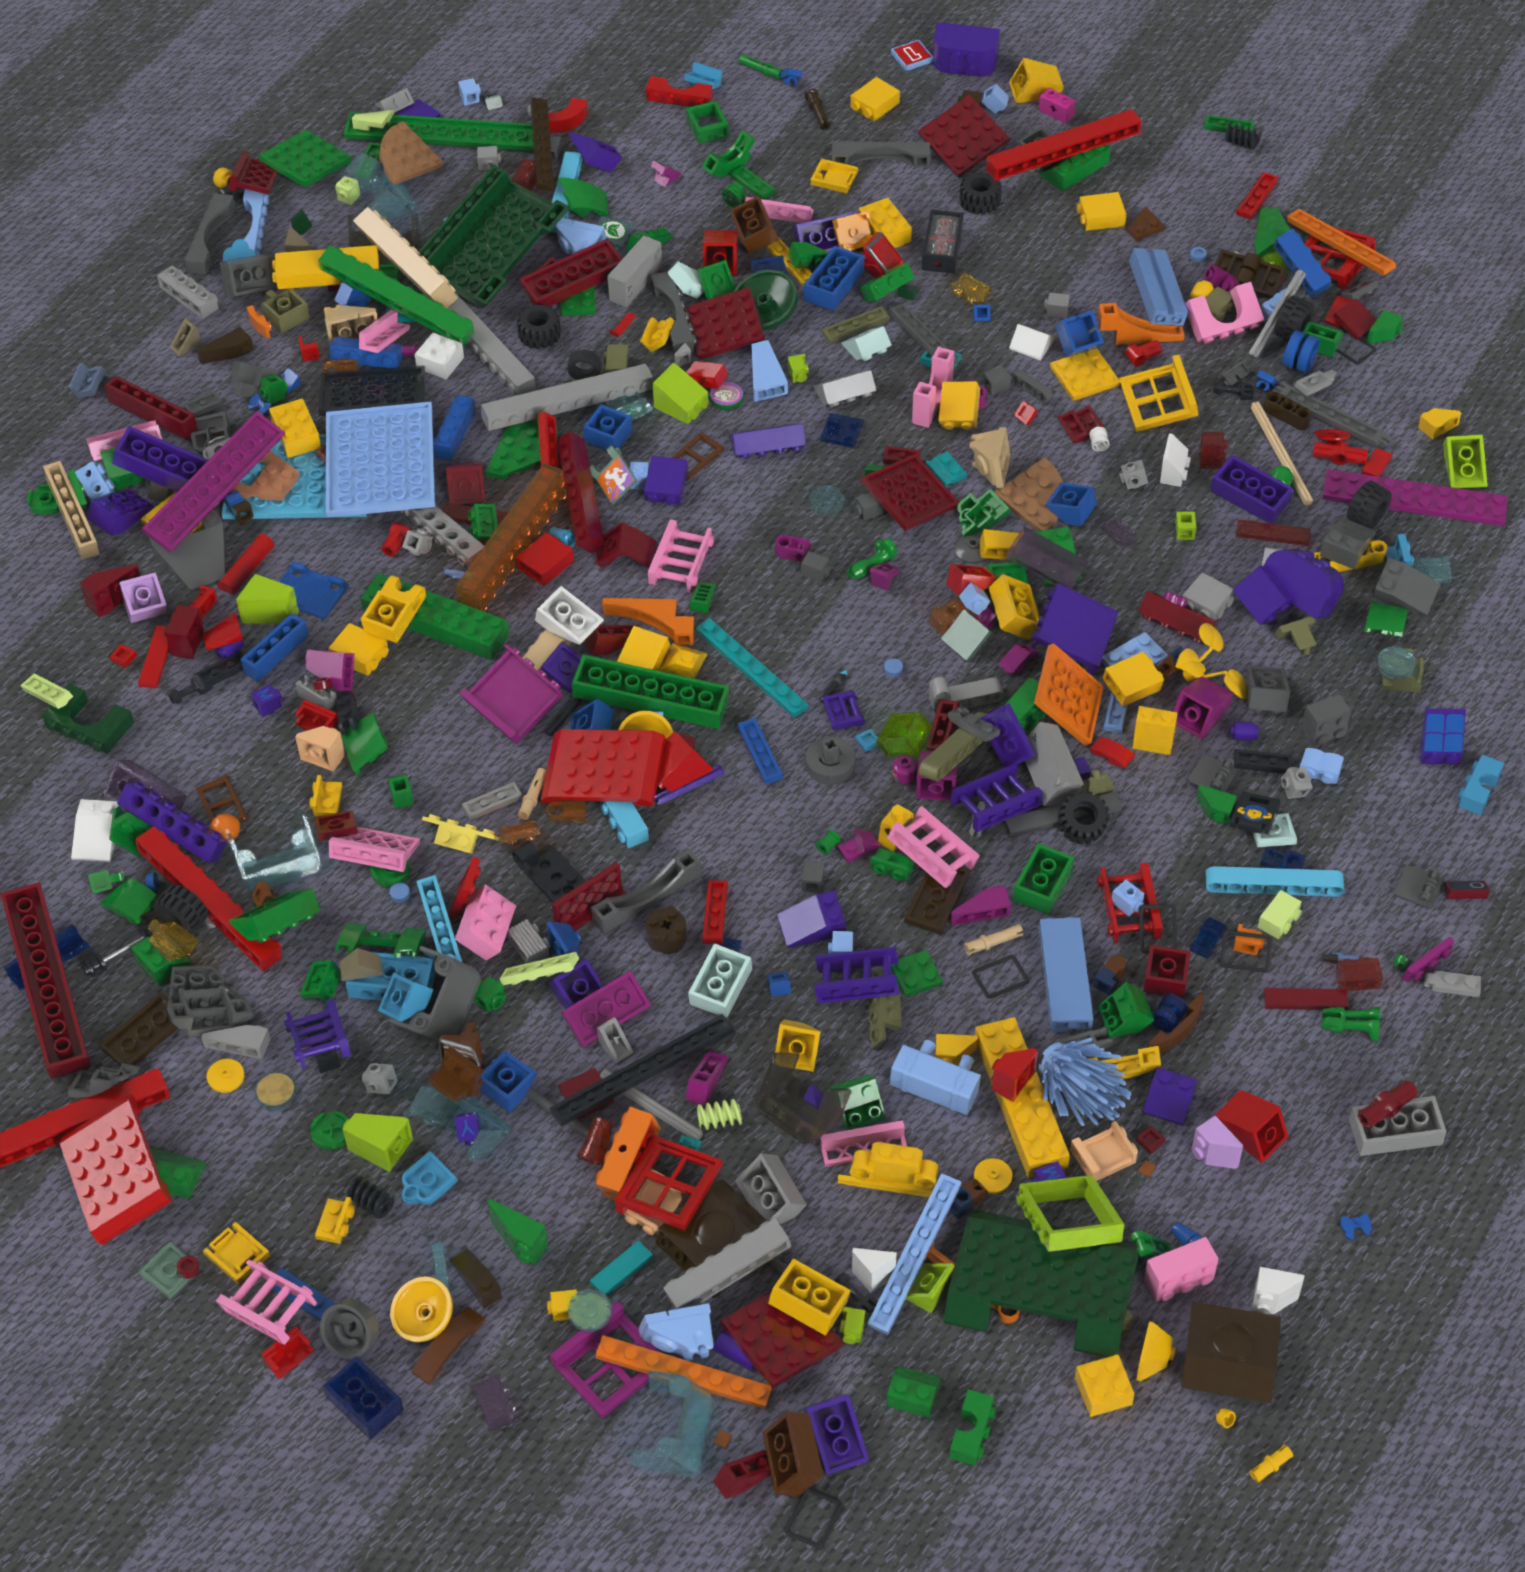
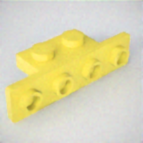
M429 814V818L422 817L423 821L439 825L434 844L470 854L473 853L477 836L499 841L500 838L494 835V831L484 829L483 832L476 831L477 827L465 824V827L458 826L459 822L447 819V822L440 821L441 817Z

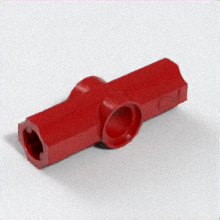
M1338 441L1334 444L1315 442L1312 457L1331 459L1334 464L1344 465L1347 462L1366 465L1368 450L1349 447L1343 441Z

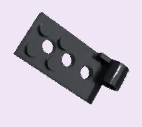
M528 840L511 851L518 867L552 903L566 895L564 890H573L586 882L550 844L537 851L534 844ZM543 864L550 865L548 869L540 868V866ZM555 876H560L562 880L556 882L552 881V878Z

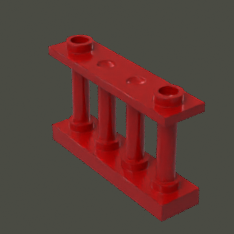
M1140 863L1139 871L1136 874L1108 877L1105 867H1101L1100 875L1097 876V885L1102 888L1109 920L1107 926L1108 935L1112 936L1113 943H1118L1119 933L1139 932L1140 925L1139 923L1117 924L1116 917L1128 915L1120 909H1114L1109 884L1123 883L1125 880L1141 883L1142 888H1140V891L1144 893V905H1158L1148 863ZM1143 909V914L1149 918L1147 923H1143L1144 931L1152 932L1153 939H1161L1163 925L1159 909ZM1139 911L1134 912L1132 915H1139Z

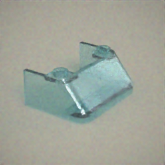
M363 151L345 169L347 173L359 180L361 188L370 190L374 195L375 200L368 208L372 211L376 210L381 216H387V220L412 213L417 208L415 201L403 182L394 185L386 176L383 164Z
M302 809L298 810L303 829L293 833L291 837L293 848L259 860L255 859L253 852L249 849L237 850L232 835L230 833L226 834L244 886L248 891L253 893L258 882H266L268 887H274L310 875L320 869V856L307 816Z
M422 1085L406 1113L408 1116L423 1117V1121L431 1126L442 1124L457 1136L455 1117L458 1114L479 1111L481 1130L473 1144L467 1147L468 1153L465 1157L467 1160L485 1159L509 1135L512 1129L507 1122L473 1097L452 1101L441 1095L431 1085Z
M649 1370L650 1390L671 1393L674 1397L684 1399L676 1438L664 1437L660 1439L656 1444L655 1452L632 1449L633 1468L688 1477L696 1476L700 1473L703 1465L714 1410V1397L710 1392L685 1376Z

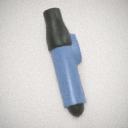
M1343 953L1322 954V961L1331 963L1358 964L1362 962V958L1355 955H1343Z

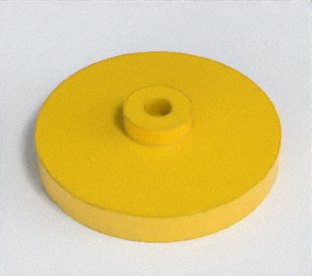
M221 1059L212 1064L207 1072L209 1086L221 1093L234 1091L242 1084L245 1077L242 1065L233 1059Z
M995 1158L985 1159L976 1166L974 1179H977L988 1190L989 1194H999L1007 1190L1011 1185L1012 1171L1008 1164L1002 1160Z

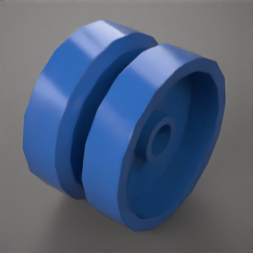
M1295 330L1285 349L1282 366L1290 369L1296 366L1297 371L1307 374L1318 353L1320 338L1310 335L1306 339L1305 333Z

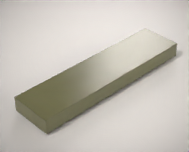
M881 306L822 329V334L831 344L890 321V316Z

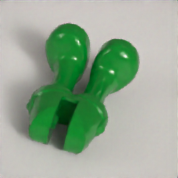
M885 538L883 541L881 539L877 540L874 544L876 554L869 559L859 560L847 569V576L852 579L864 577L870 572L871 567L896 557L897 549L892 540L889 538Z
M1330 1007L1322 1010V1029L1335 1033H1342L1343 1030H1362L1368 1032L1372 1042H1378L1380 1007H1372L1368 1010H1345L1344 1007ZM1348 1019H1364V1020H1362V1021H1356V1020H1348Z

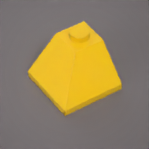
M672 643L659 671L695 679L707 653Z
M784 1019L779 1026L773 1064L814 1072L821 1031L805 1023Z
M1153 1322L1148 1324L1136 1378L1137 1381H1142L1167 1368L1168 1361H1173L1176 1347H1172L1173 1338Z

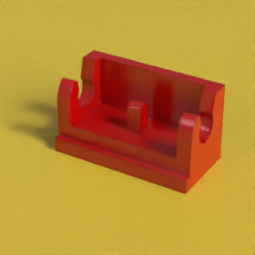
M201 585L199 589L203 591L199 592V595L189 607L199 608L203 618L218 599L214 588Z
M305 699L295 713V716L299 717L295 722L296 726L306 730L322 726L335 729L338 726L336 712Z
M297 1326L287 1333L290 1339L285 1345L277 1341L261 1354L264 1364L278 1379H281L314 1352V1349L309 1345L310 1341Z

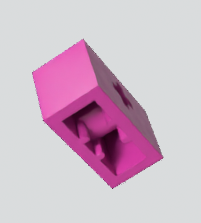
M1048 88L1040 96L1039 111L1066 124L1075 114L1076 101Z

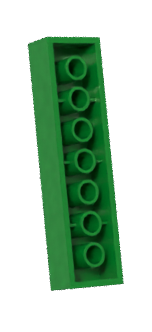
M379 573L360 598L364 613L377 592L381 591L389 576ZM400 581V591L402 592L409 591L413 587V585ZM427 590L423 603L407 627L409 630L489 660L494 658L510 635L508 620Z
M582 655L572 682L574 698L592 702L599 699L606 705L633 711L663 712L665 718L715 729L720 728L729 701V686L588 655Z

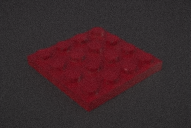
M967 95L918 130V135L925 142H930V148L958 178L1010 141V138L970 95Z
M750 287L685 307V311L688 313V322L692 325V335L696 337L697 344H695L699 360L765 340Z
M916 454L863 476L860 481L904 531L957 508V504L960 503Z
M771 1290L721 1319L720 1326L774 1389L839 1350L843 1346V1341L832 1328L825 1336L768 1304Z

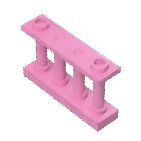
M155 420L131 426L163 440ZM127 428L87 438L86 441L93 461L102 459L100 452L117 448Z
M670 520L648 570V584L656 585L658 579L666 578L685 582L687 592H691L692 587L697 585V575L708 548L712 547L714 543L712 528H708L705 536L680 531L677 529V521ZM681 538L701 543L699 549L674 544V540ZM675 551L693 555L696 558L694 562L671 558L668 554ZM668 564L691 570L687 576L664 571L663 566Z
M923 806L919 807L913 823L905 828L897 822L893 825L887 837L944 888L951 885L958 868L965 865L972 870L980 857L978 853ZM919 827L928 833L921 840L912 834ZM933 840H936L943 846L935 853L926 846ZM948 852L957 858L950 865L941 859Z
M248 1260L246 1263L253 1271L234 1296L228 1298L221 1294L216 1302L226 1313L285 1345L290 1339L285 1333V1326L304 1301L313 1306L317 1304L316 1300L312 1297L313 1292L306 1286L299 1287L269 1271L261 1262L256 1264ZM260 1277L267 1280L248 1305L242 1306L241 1300ZM274 1285L282 1288L266 1310L258 1315L255 1309ZM289 1293L295 1295L296 1299L281 1318L274 1323L271 1322L270 1317Z

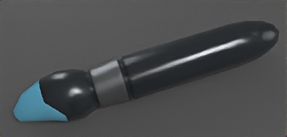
M846 670L839 673L837 678L823 693L820 699L821 703H823L822 697L832 695L841 682L846 679Z

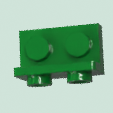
M474 504L468 512V520L471 521L470 535L478 541L498 540L500 536L495 504Z
M879 848L876 855L871 858L870 870L877 874L892 876L896 880L908 881L916 863L909 857Z
M332 960L313 962L300 996L304 1000L320 998L326 1004L327 1000L333 998L341 978L340 968Z

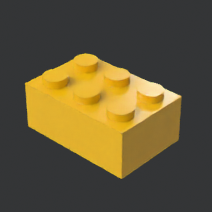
M889 198L859 208L860 212L869 211L870 219L867 221L871 236L876 232H882L894 248L911 242L912 227Z
M303 398L269 408L272 423L285 432L280 442L287 458L321 448L319 433Z
M1003 574L989 587L999 626L1004 632L1029 640L1035 630L1039 629L1037 622L1040 618L1031 586Z
M793 1258L774 1285L768 1304L826 1336L846 1306L851 1290Z

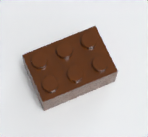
M759 195L729 210L749 255L779 240Z
M787 1411L763 1431L775 1495L798 1497L823 1477L810 1414Z

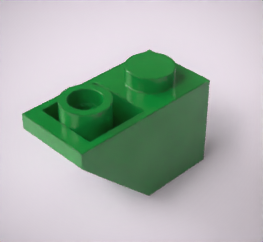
M792 242L788 253L794 268H817L828 255L827 251L808 242Z
M401 773L388 776L387 780L394 808L413 805V797L407 774Z

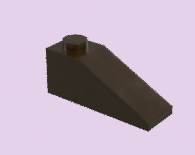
M238 327L199 348L197 354L199 362L203 364L238 358L254 349L251 337L241 327Z
M469 1249L449 1259L483 1309L502 1298L498 1282Z

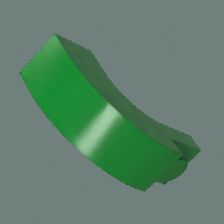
M742 130L734 145L726 153L721 155L709 153L701 167L712 176L725 177L740 166H744L750 159L752 154L749 151L756 139L747 131Z

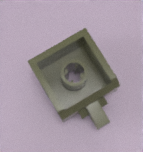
M292 288L278 295L272 290L265 293L267 301L261 303L262 313L281 334L310 319L308 304Z

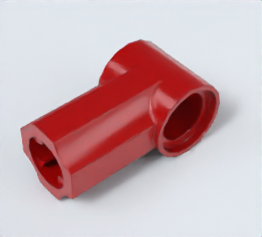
M1158 340L1140 346L1132 344L1125 350L1126 357L1135 367L1143 365L1146 359L1162 353Z
M396 522L393 523L388 538L381 546V551L387 556H395L404 543L407 531L413 529Z

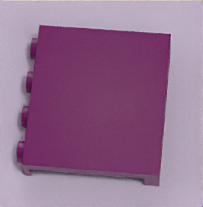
M506 644L504 647L507 649V652L470 691L464 688L459 694L506 737L517 744L563 694L560 692L559 689L561 687L553 679L549 681L544 671L540 668L536 670L531 660L527 657L524 660L518 649L515 647L511 649Z

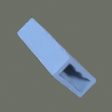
M769 341L753 343L754 401L757 402L788 394V381Z

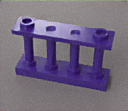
M1015 763L952 789L950 804L954 806L962 802L974 815L972 828L979 832L1041 806L1043 791L1039 787L1027 790L1016 778L1018 765ZM1010 782L1020 795L1012 797L1002 785ZM994 789L1005 801L996 804L986 792ZM979 796L989 808L979 810L970 799Z
M896 947L815 956L818 973H823V983H815L818 1004L899 995L896 974L891 975V965L899 964ZM883 966V976L871 977V967ZM863 968V978L851 979V969ZM843 970V980L831 982V972Z
M334 999L326 1001L327 1009H324V1012L292 1020L290 1011L286 1012L288 1020L284 1021L287 1033H292L296 1050H293L296 1063H301L302 1069L306 1068L304 1058L334 1049L337 1051L341 1050L343 1057L351 1055ZM327 1019L326 1022L295 1030V1028ZM330 1029L329 1032L298 1040L300 1037ZM333 1039L332 1042L301 1050L303 1047Z

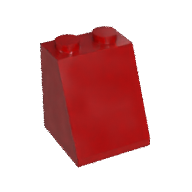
M705 230L703 237V267L726 260L731 275L737 276L738 230Z
M674 731L665 742L657 785L661 789L665 787L672 792L710 773L713 768Z
M1240 1090L1214 1115L1241 1142L1243 1149L1261 1163L1289 1137L1280 1106L1243 1090Z

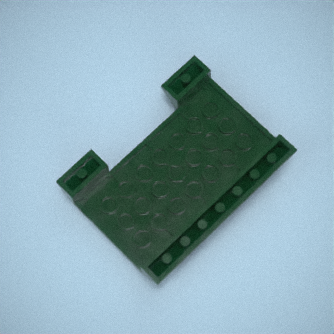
M493 165L418 252L421 257L424 256L430 265H433L439 271L440 275H443L449 281V284L456 290L455 293L462 300L476 308L486 307L507 283V280L504 279L541 235L551 232L570 207L559 200H556L554 203L549 202L509 179L505 170Z
M973 1210L966 1222L950 1282L944 1323L987 1332L992 1313V1304L1078 1322L1074 1351L1102 1357L1118 1355L1136 1267L1140 1261V1256L1137 1252L1138 1246L1132 1241L1122 1240V1242L1048 1252L1045 1245L1041 1243L1037 1232L1033 1230L1030 1221ZM1050 1225L1052 1230L1068 1229Z

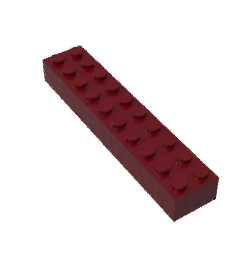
M40 882L0 893L50 1079L91 1067Z

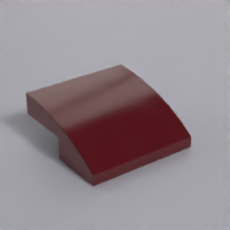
M1090 405L1076 413L1072 409L1057 417L1073 443L1090 439L1089 433L1093 428L1104 427Z

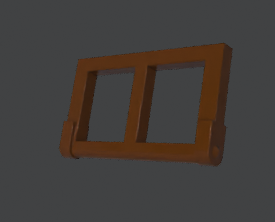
M700 432L671 458L679 459L686 453L700 462L690 472H687L686 478L690 480L720 454L724 447L709 438L705 433ZM700 440L715 449L706 458L690 449Z
M228 775L221 776L212 782L196 788L211 822L215 818L212 811L233 802L240 813L235 818L240 823L248 820V816L238 799ZM226 784L231 796L208 805L203 793Z

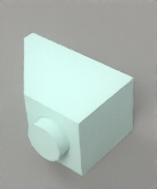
M677 262L668 271V275L683 293L698 299L704 292L696 270Z

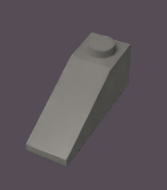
M260 1025L233 1027L202 1033L201 1036L205 1048L257 1059H263L271 1040L268 1029Z

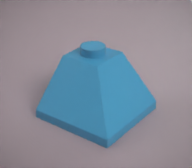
M393 973L378 1011L402 1022L426 1009L434 989Z

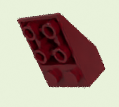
M133 564L96 572L79 582L86 606L100 618L110 613L117 606L124 604L119 582L140 577L138 565Z

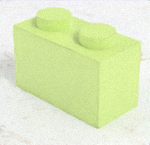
M1280 890L1260 916L1258 928L1277 939L1283 933L1286 935L1291 928V922L1293 920L1297 921L1302 913L1300 910L1302 901Z

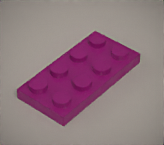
M629 971L562 1011L561 1014L583 1048L598 1038L597 1027L615 1017L620 1025L650 1007L651 1003L632 972Z

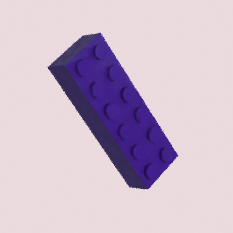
M128 426L114 452L112 464L178 492L208 460Z

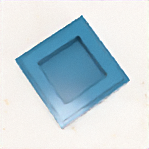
M872 729L855 736V741L864 752L881 745V740Z

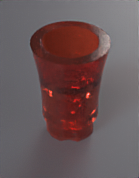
M594 1118L576 1157L586 1162L604 1166V1158L614 1124L602 1118Z

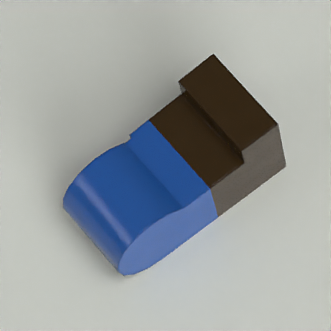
M237 490L226 495L224 502L239 524L254 517L251 504L245 501ZM247 512L246 516L241 517L240 513Z

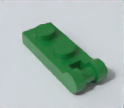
M1136 1231L1131 1235L1133 1242L1138 1246L1137 1252L1139 1256L1147 1255L1154 1258L1172 1251L1168 1242L1144 1231Z

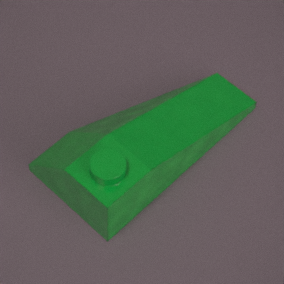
M1278 207L1261 208L1254 242L1256 254L1260 257L1279 255L1273 246L1277 237L1290 230Z

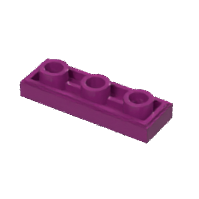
M1449 936L1409 966L1402 979L1408 983L1413 979L1415 981L1420 979L1427 968L1429 970L1433 969L1438 964L1440 958L1446 959L1451 955L1454 940Z

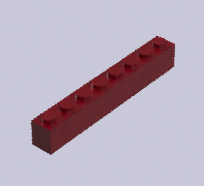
M568 431L557 442L576 545L590 553H594L605 543L585 439Z

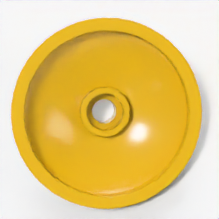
M638 711L629 715L618 729L655 731L663 734L666 739L673 733L669 722L662 715L653 711Z
M419 1277L404 1284L396 1293L390 1309L391 1323L395 1331L401 1337L411 1342H425L438 1336L445 1329L452 1315L453 1300L451 1293L442 1282L432 1277ZM430 1311L429 1315L425 1317L426 1312Z

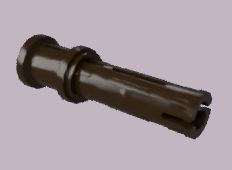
M816 89L807 90L804 96L809 102V108L814 111L820 129L824 130L823 125L826 129H829L830 123L822 108L823 102L818 97V91Z

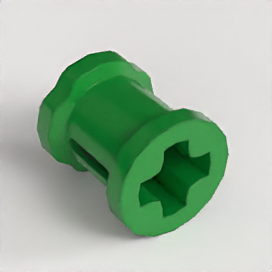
M828 830L826 836L822 840H818L815 846L819 852L828 855L835 845L841 843V839L835 831Z

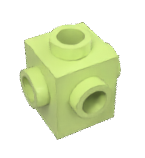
M344 176L337 182L335 186L337 199L352 205L360 196L358 181Z

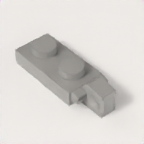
M1333 369L1325 373L1319 370L1298 380L1295 387L1306 396H1309L1330 386L1335 380L1337 372Z

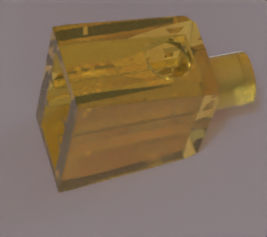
M155 919L148 926V929L153 932L149 939L150 943L168 961L190 956L199 942L198 938L175 922L161 924Z

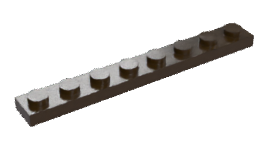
M531 98L536 189L553 191L554 181L548 102L541 98Z

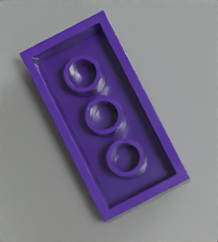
M1231 455L1212 478L1210 491L1272 524L1291 502L1294 488Z

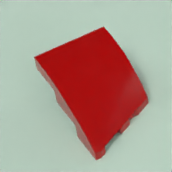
M236 612L203 633L207 651L243 640Z

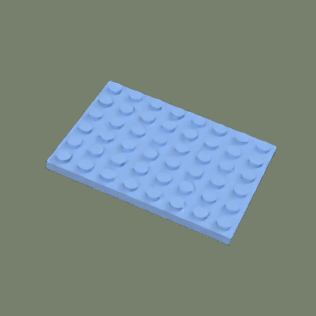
M432 402L326 412L327 518L435 507Z

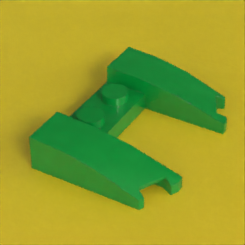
M347 923L340 933L335 951H340L344 946V950H348V954H350L356 948H360L361 945L396 947L394 958H400V954L403 951L405 955L412 954V957H416L421 951L419 950L420 947H424L426 944V929L406 927L402 935L396 931L386 934L381 933L379 930H369L367 932V924Z

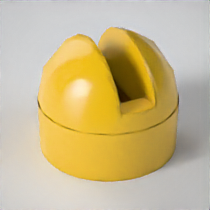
M1222 1408L1219 1410V1413H1216V1421L1224 1428H1230L1236 1420V1415L1233 1411Z

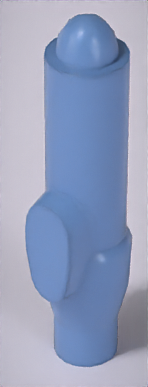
M445 569L444 575H449L452 579L461 581L463 579L476 581L480 578L477 574L455 569Z

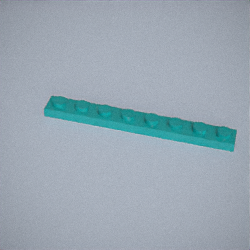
M709 618L696 627V632L793 718L808 709V703L712 619Z

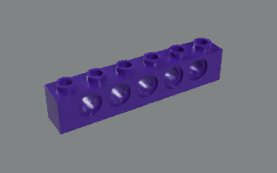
M139 781L125 784L118 799V805L152 827L155 826L159 831H163L169 838L206 862L210 863L219 860L228 841L222 837L220 832L209 829L204 822L192 818L190 813L179 810L173 802L165 801L159 793L145 788V784Z

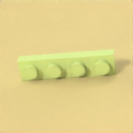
M33 674L20 685L25 692L58 709L65 706L73 697L68 690L36 674Z
M576 952L506 968L500 977V981L503 985H516L524 980L533 981L541 976L550 977L558 972H570L574 969L579 957Z

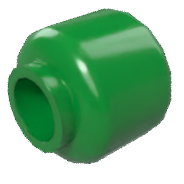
M1279 465L1270 472V476L1291 486L1293 473L1288 467Z

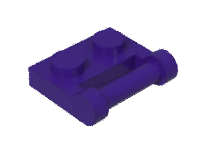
M854 691L822 697L832 730L850 726L858 727L865 724L866 721L860 713ZM844 701L849 702L853 717H849Z

